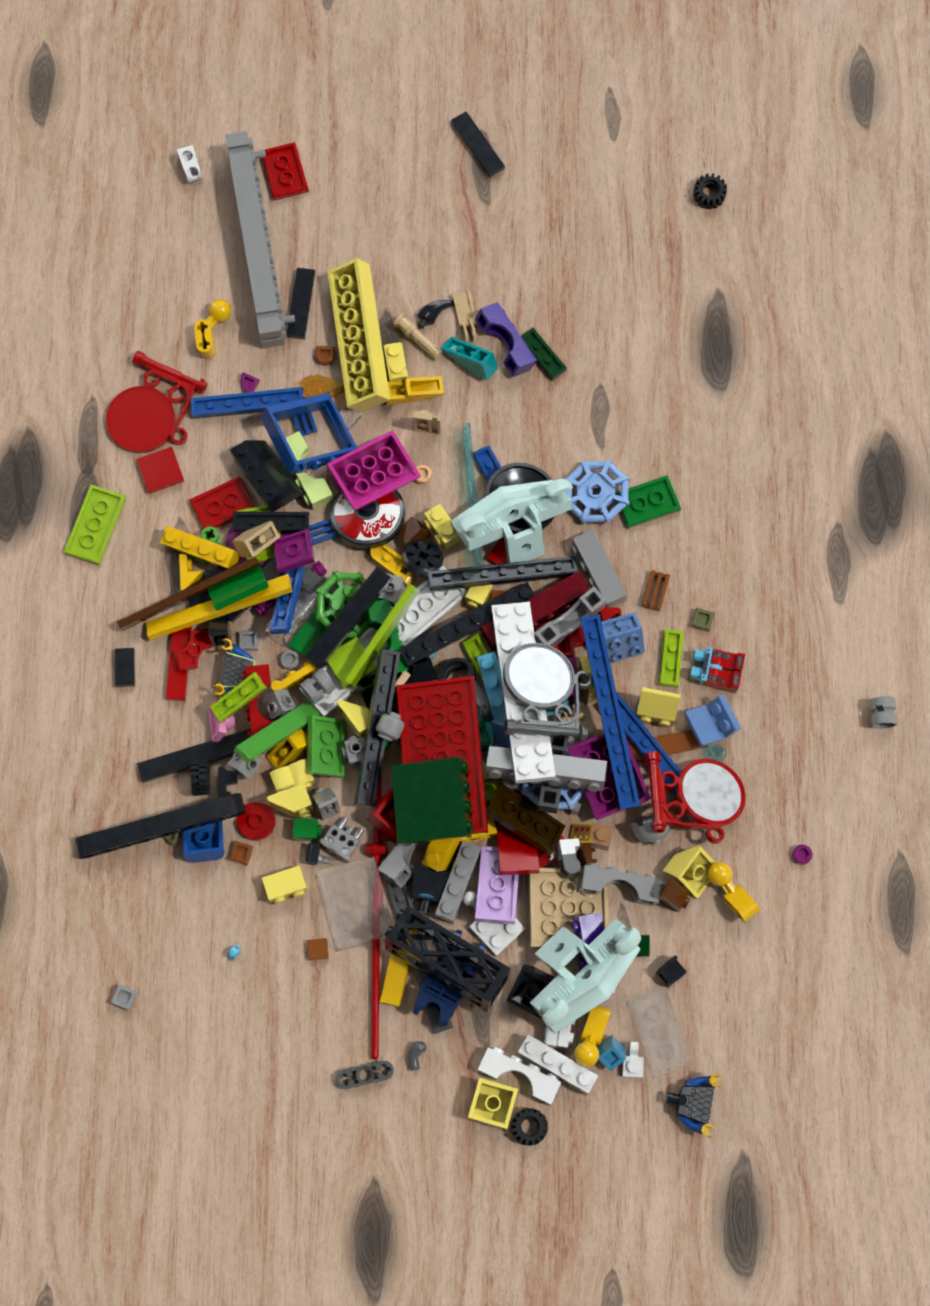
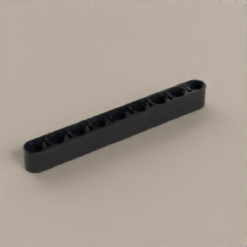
M242 793L226 795L75 838L78 858L86 859L243 815L246 813Z

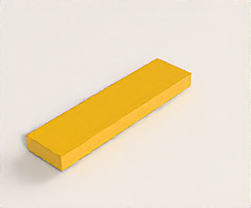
M408 930L410 934H417V930ZM393 954L390 955L380 1002L401 1006L410 965Z

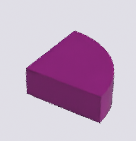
M242 372L241 385L244 392H255L260 380Z

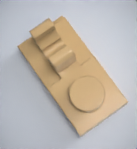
M579 702V726L584 725V727L588 728L587 739L599 735L584 702ZM575 704L570 706V709L572 710V715L570 716L571 719L574 717L575 714Z

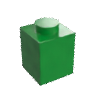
M294 818V841L318 842V836H322V825H319L318 819Z

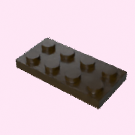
M503 783L497 786L486 808L489 817L548 856L554 852L566 826L548 813L537 811L538 807Z

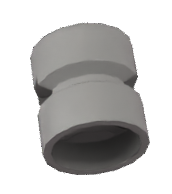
M322 668L312 674V679L307 678L300 684L301 689L313 704L323 699L324 693L329 694L336 688L332 679ZM315 683L320 688L319 691L314 688L313 685Z
M881 696L870 699V710L874 713L871 716L873 728L881 729L897 726V714L893 712L896 709L894 697Z

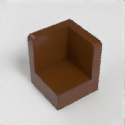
M411 516L402 526L398 535L407 545L413 541L426 540L431 533L421 521Z

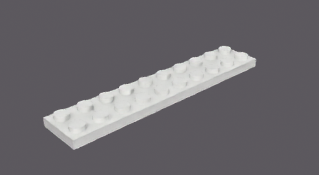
M442 566L440 570H446V568ZM428 581L423 582L417 588L420 592L398 623L399 640H402L404 646L414 642L465 598L467 591L464 588L430 591ZM369 628L358 638L365 649L378 630ZM385 642L381 649L387 650V642ZM378 652V654L376 655V657H375L374 660H373V662H374V664L376 665V667H377L379 652ZM329 664L325 665L322 669L332 679L336 688L329 694L324 693L323 699L313 704L323 717H326L338 707V700L345 701L358 690L357 686L354 687L352 685L344 689ZM374 671L373 673L369 674L368 676H370V675H375V674H376V671ZM315 683L313 686L317 691H319L320 688ZM300 687L299 690H300V691L304 694V696L311 702V700L306 696V694L303 692V690H302L301 687Z
M530 602L491 605L506 718L520 723L523 721L522 713L527 707L516 701L508 692L503 679V668L512 651L524 644L536 643ZM539 710L541 714L539 720L547 721L546 710ZM526 713L529 719L536 720L534 713ZM525 733L509 735L516 784L555 780L556 775L550 735Z

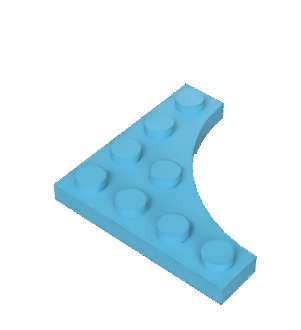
M492 652L479 656L477 659L493 719L505 723L507 718L498 653ZM567 699L566 702L563 703V705H567L568 707H570ZM555 708L546 710L547 717L553 716ZM559 710L558 714L563 713L565 711Z

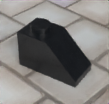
M225 616L209 620L208 634L213 647L226 645L221 639L227 638L232 642L230 621Z

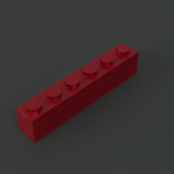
M579 571L525 601L530 602L533 628L540 626V623L545 620L547 622L553 620L556 614L561 611L563 613L567 612L582 595L590 590V587ZM492 620L481 627L480 633L493 651L497 649Z

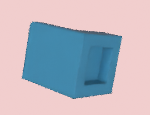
M613 1035L600 1043V1046H597L599 1049V1060L609 1071H612L626 1060L625 1048Z

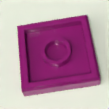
M309 529L280 537L273 542L278 573L315 563Z

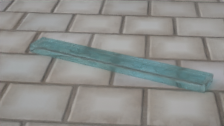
M464 423L463 439L470 507L478 502L471 427L470 423ZM481 546L474 549L476 566H484Z

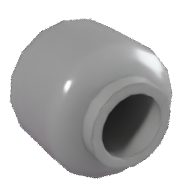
M392 711L390 714H382L376 726V731L379 733L378 736L390 742L399 739L405 723L400 720L401 715Z

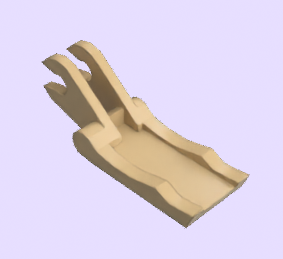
M467 290L457 294L456 292L452 293L460 329L463 328L465 340L469 342L467 327H470L475 341L477 336L474 326H477L478 323L475 320L476 313L471 291Z

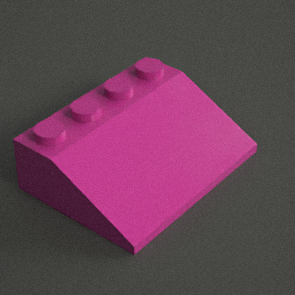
M393 430L327 463L329 477L354 511L421 477Z

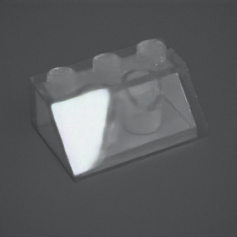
M301 587L289 634H271L269 631L271 619L265 627L266 635L285 649L316 609L318 594Z

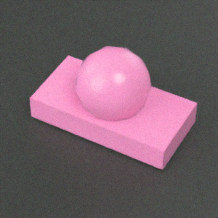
M216 698L211 705L218 701L219 698ZM208 707L212 740L219 742L226 735V730L234 727L235 717L232 715L223 723H220Z

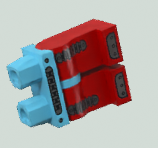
M707 647L706 650L696 649L693 661L701 662L702 668L692 666L689 678L699 681V685H706L736 694L740 685L745 654H735Z

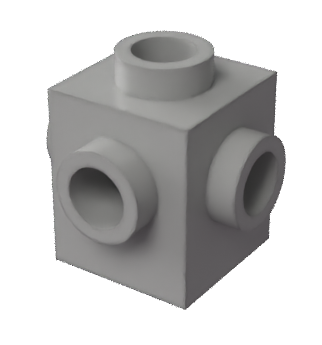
M287 689L273 691L262 700L271 720L279 719L296 708Z
M351 736L347 741H344L345 747L342 748L344 759L348 758L350 768L361 765L364 747L363 737Z
M235 752L227 765L234 771H237L240 776L250 780L253 774L258 771L263 760L258 757L247 764Z

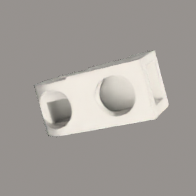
M193 145L177 149L188 183L202 179Z

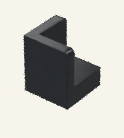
M676 955L656 972L668 987L672 986L686 974V970L677 961L678 957Z

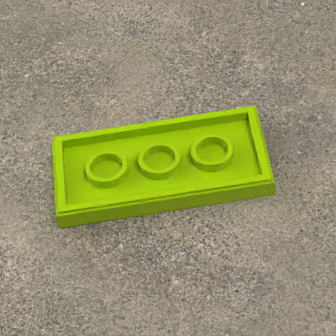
M90 484L64 549V554L100 565L122 511L126 496Z

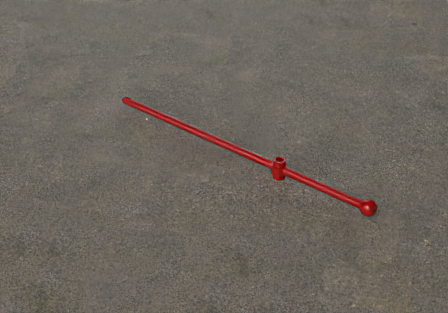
M380 774V780H379V786H378L376 804H377V803L379 802V800L381 799V774ZM374 826L373 842L366 845V854L373 856L371 1058L377 1060L379 1057L381 874L378 871V867L381 865V856L387 855L388 848L387 843H381V832Z

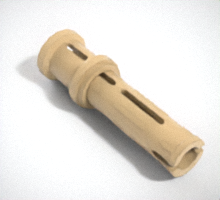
M404 313L397 317L393 326L398 327L406 338L414 340L434 360L438 359L443 351L418 330L417 324L410 322Z

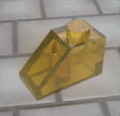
M318 374L314 376L309 375L300 382L306 398L325 393L335 397L344 392V385L341 381Z

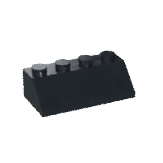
M245 440L230 449L234 462L270 512H275L303 494L300 487L291 475L288 474L286 468L265 440Z

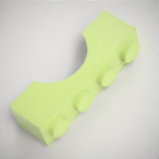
M300 431L286 437L296 460L305 459L309 451ZM305 472L300 474L294 473L297 478L295 482L305 493L303 498L307 506L311 505L312 509L315 510L333 501V494L324 478H312Z

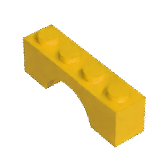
M168 525L160 541L162 545L170 549L198 557L225 569L236 566L240 558L239 553L235 550Z

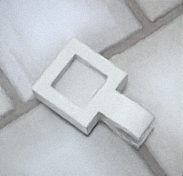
M630 1042L629 1056H626V1060L623 1062L622 1077L643 1078L644 1057H638L639 1042Z

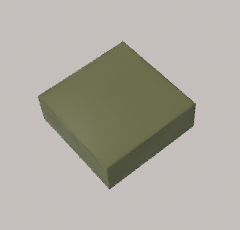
M696 607L691 627L709 632L715 613Z

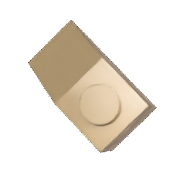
M268 521L245 531L232 542L240 557L253 558L279 539L280 535L273 522Z

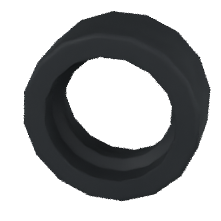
M456 657L449 659L443 663L438 672L439 680L447 679L451 673L458 670L468 671L466 677L474 676L475 682L477 679L473 665L465 658Z

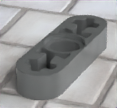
M388 1061L368 1064L341 1071L337 1075L336 1082L340 1088L345 1090L390 1079L394 1074V1068ZM382 1065H386L387 1068L391 1069V1071H388L387 1076L379 1073L377 1074L379 1078L374 1079L372 1067H376V1071L381 1070ZM364 1069L371 1072V1078L368 1081H362L359 1077L360 1072ZM356 1071V1078L359 1083L354 1084L355 1080L348 1081L347 1086L344 1083H340L344 1074L347 1077H353L352 1072Z

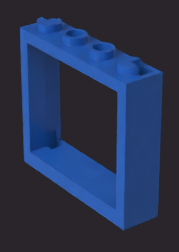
M329 393L266 407L260 416L288 474H300L308 469L316 470L357 449ZM321 410L341 450L297 461L277 420Z

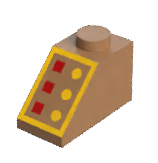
M573 824L570 839L579 838L580 846L590 844L591 848L608 851L613 827L597 824Z

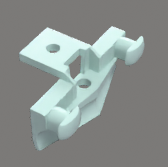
M563 478L554 481L547 480L502 486L451 520V524L469 551L504 537L507 563L530 561L545 555L541 522L572 509V501L566 491L573 489L567 479ZM523 518L531 526V528L513 535L508 523Z
M615 919L588 945L562 926L535 953L539 960L559 974L530 1002L543 1018L544 1023L553 1032H558L609 999L640 951L638 947L641 941L639 930L633 927L629 931L621 921ZM581 952L587 965L574 976L564 966Z

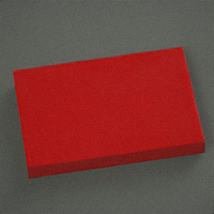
M295 142L265 149L266 157L262 158L274 201L309 192Z
M241 476L189 499L203 529L209 526L217 529L233 521V511L256 507Z
M496 822L500 875L539 874L538 849L509 829H502V825Z

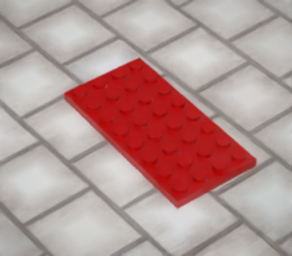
M467 676L396 685L399 715H401L400 720L405 723L401 733L403 764L459 756L465 759L469 768L466 777L470 784L468 801H471L472 805L470 820H472L474 831L471 834L488 833L475 677Z

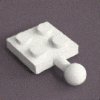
M467 891L464 894L463 903L476 910L477 894L473 891ZM516 918L515 925L475 921L469 927L483 943L487 944L486 946L495 956L526 929Z

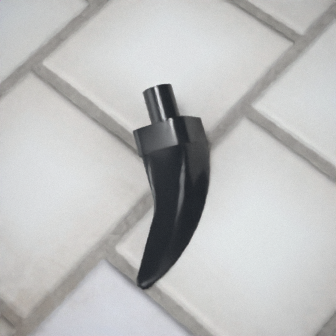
M438 300L424 306L417 314V317L420 319L417 327L424 329L426 324L433 325L440 312L454 306V301Z

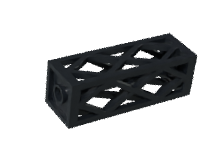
M407 905L404 910L401 909L395 918L397 920L393 927L390 925L385 932V950L480 1009L488 1012L507 982L511 968ZM408 930H419L424 934H410ZM413 940H432L437 951H420ZM425 956H438L442 961H432ZM453 957H463L468 961H454ZM458 967H476L481 978H463ZM471 984H485L486 988H476Z

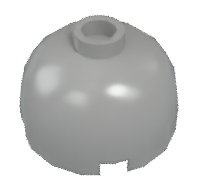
M653 813L635 819V823L630 822L635 837L641 842H650L651 845L661 843V839L667 836L670 831V825H667L664 832H653V829H651V823L654 822Z

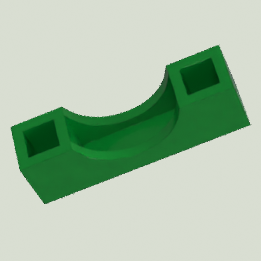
M388 599L375 601L365 613L364 617L367 627L376 630L381 627L393 609ZM398 624L386 641L387 650L398 651L404 647L402 640H399ZM401 657L399 659L396 678H398L403 671L407 672L409 669V667L407 668L405 666Z

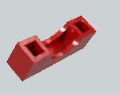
M269 664L245 666L246 671H242L243 680L256 672L266 687L271 685ZM259 695L249 702V710H246V719L251 722V729H247L248 738L273 723L260 714L257 706Z

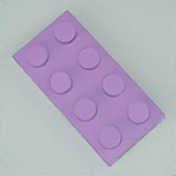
M482 846L475 921L515 925L519 874L500 875L498 847Z

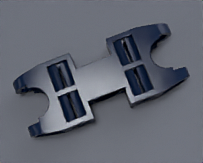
M457 929L454 932V934L459 937H461L463 933L459 929ZM481 942L477 948L485 952L487 944ZM453 957L454 961H468L463 957ZM458 967L465 978H474L477 972L476 967ZM427 976L418 993L412 1014L417 1016L420 1010L423 1011L427 1007H434L439 1012L437 1027L442 1029L453 1017L462 997Z

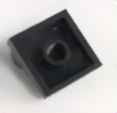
M524 964L506 1001L542 1019L530 1002L555 977L534 966Z

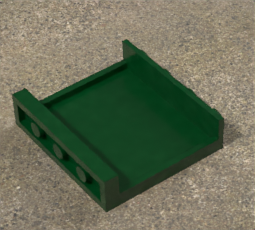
M459 756L391 766L398 845L411 846L412 843L459 837L472 838L471 832L474 831L473 822L470 820L472 805L471 801H468L470 784L466 777L469 768L465 759Z

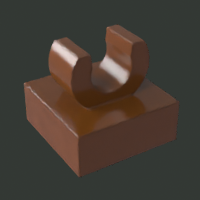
M590 844L579 846L576 852L581 868L588 863L597 862V859H592V853L596 852V849L591 848Z

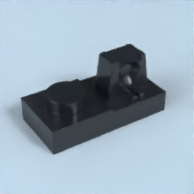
M218 767L219 798L231 794L227 786L238 784L237 771H229L225 767Z

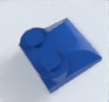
M223 821L183 831L184 858L193 863L221 859L225 854Z

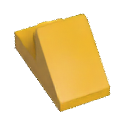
M179 554L181 591L198 584L205 575L203 571H193L192 559L189 560L187 554Z

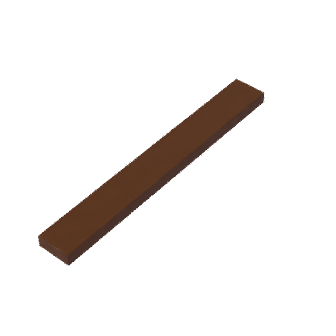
M257 557L248 559L118 621L117 624L121 630H127L207 592L209 588L257 566H261L260 561Z

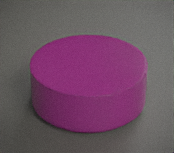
M798 845L792 852L794 862L799 865L809 863L813 856L812 850L807 845Z

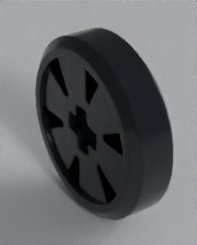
M426 540L408 543L405 545L401 555L403 566L410 573L421 577H427L428 571L440 570L444 560L441 550L435 544Z

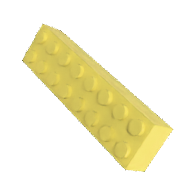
M356 258L327 272L347 407L362 412L389 401L390 395L370 264Z

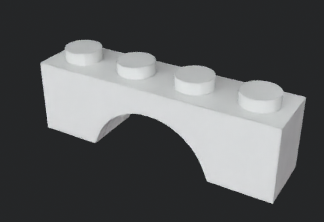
M527 1035L518 1051V1055L550 1071L586 1095H588L598 1077L595 1073L530 1035Z
M497 1047L487 1048L478 1072L495 1080L507 1072L520 1073L529 1080L532 1086V1097L551 1106L561 1084L558 1081V1076L549 1072L545 1075L539 1072L540 1068L533 1064L526 1066L521 1063L522 1059L511 1055L509 1058L503 1055L504 1051Z

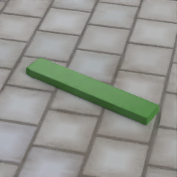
M308 700L237 745L234 751L248 764L307 726L308 716H321V713Z

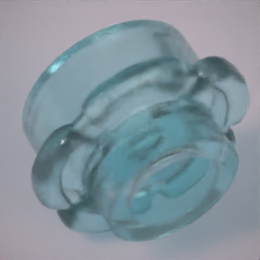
M719 744L710 746L707 750L708 759L722 762L723 758L726 757V750Z

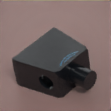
M414 865L412 899L420 901L418 912L429 914L431 904L439 905L451 872L436 871L431 868Z

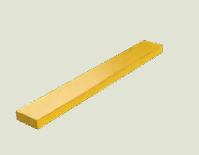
M286 574L267 581L268 588L216 611L212 600L148 621L146 622L147 637L149 640L291 593V578Z

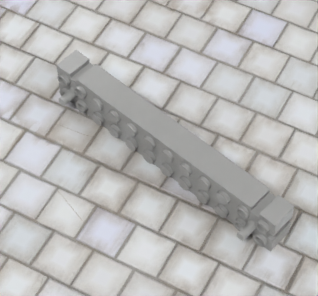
M247 131L226 134L262 348L284 345L283 338H287L284 324L295 322L294 315L283 316L256 165V159L265 158L266 153L265 150L254 152L252 137L248 138Z

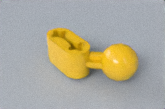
M214 300L209 306L208 318L206 320H198L194 325L196 347L200 355L205 359H210L216 354L213 328L218 322H225L231 316L232 308L226 300Z
M716 862L710 866L708 870L709 881L713 885L723 888L726 893L722 896L723 900L742 922L745 923L760 912V908L754 899L739 884L737 886L731 881L732 870L728 864Z
M598 1005L589 1011L580 1038L584 1042L579 1043L574 1050V1059L582 1067L593 1066L598 1061L599 1049L597 1046H600L611 1009Z

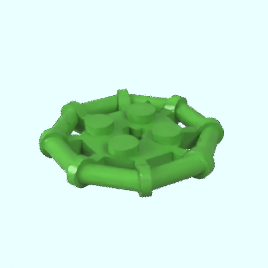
M334 571L332 576L320 588L316 589L317 608L315 618L326 629L331 624L327 616L330 615L333 620L338 616L345 606L343 602H349L358 591V585L362 586L366 581L363 574L360 572L342 573ZM342 580L352 581L351 586H343ZM335 584L336 589L329 594L327 591ZM324 598L329 602L327 611H324ZM366 621L360 627L356 625L346 638H360L370 627H367Z

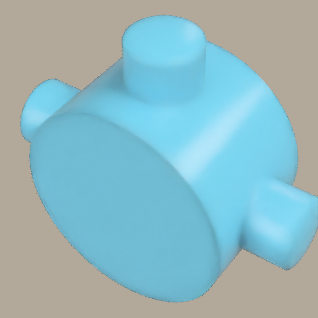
M239 945L231 948L228 953L229 960L232 961L238 957L241 952Z

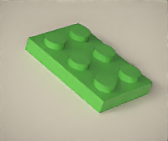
M316 715L308 716L307 774L336 778L345 777V759L342 748L345 747V720Z

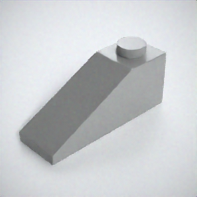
M323 787L315 791V795L312 797L323 820L341 812L338 800L330 787L327 789Z

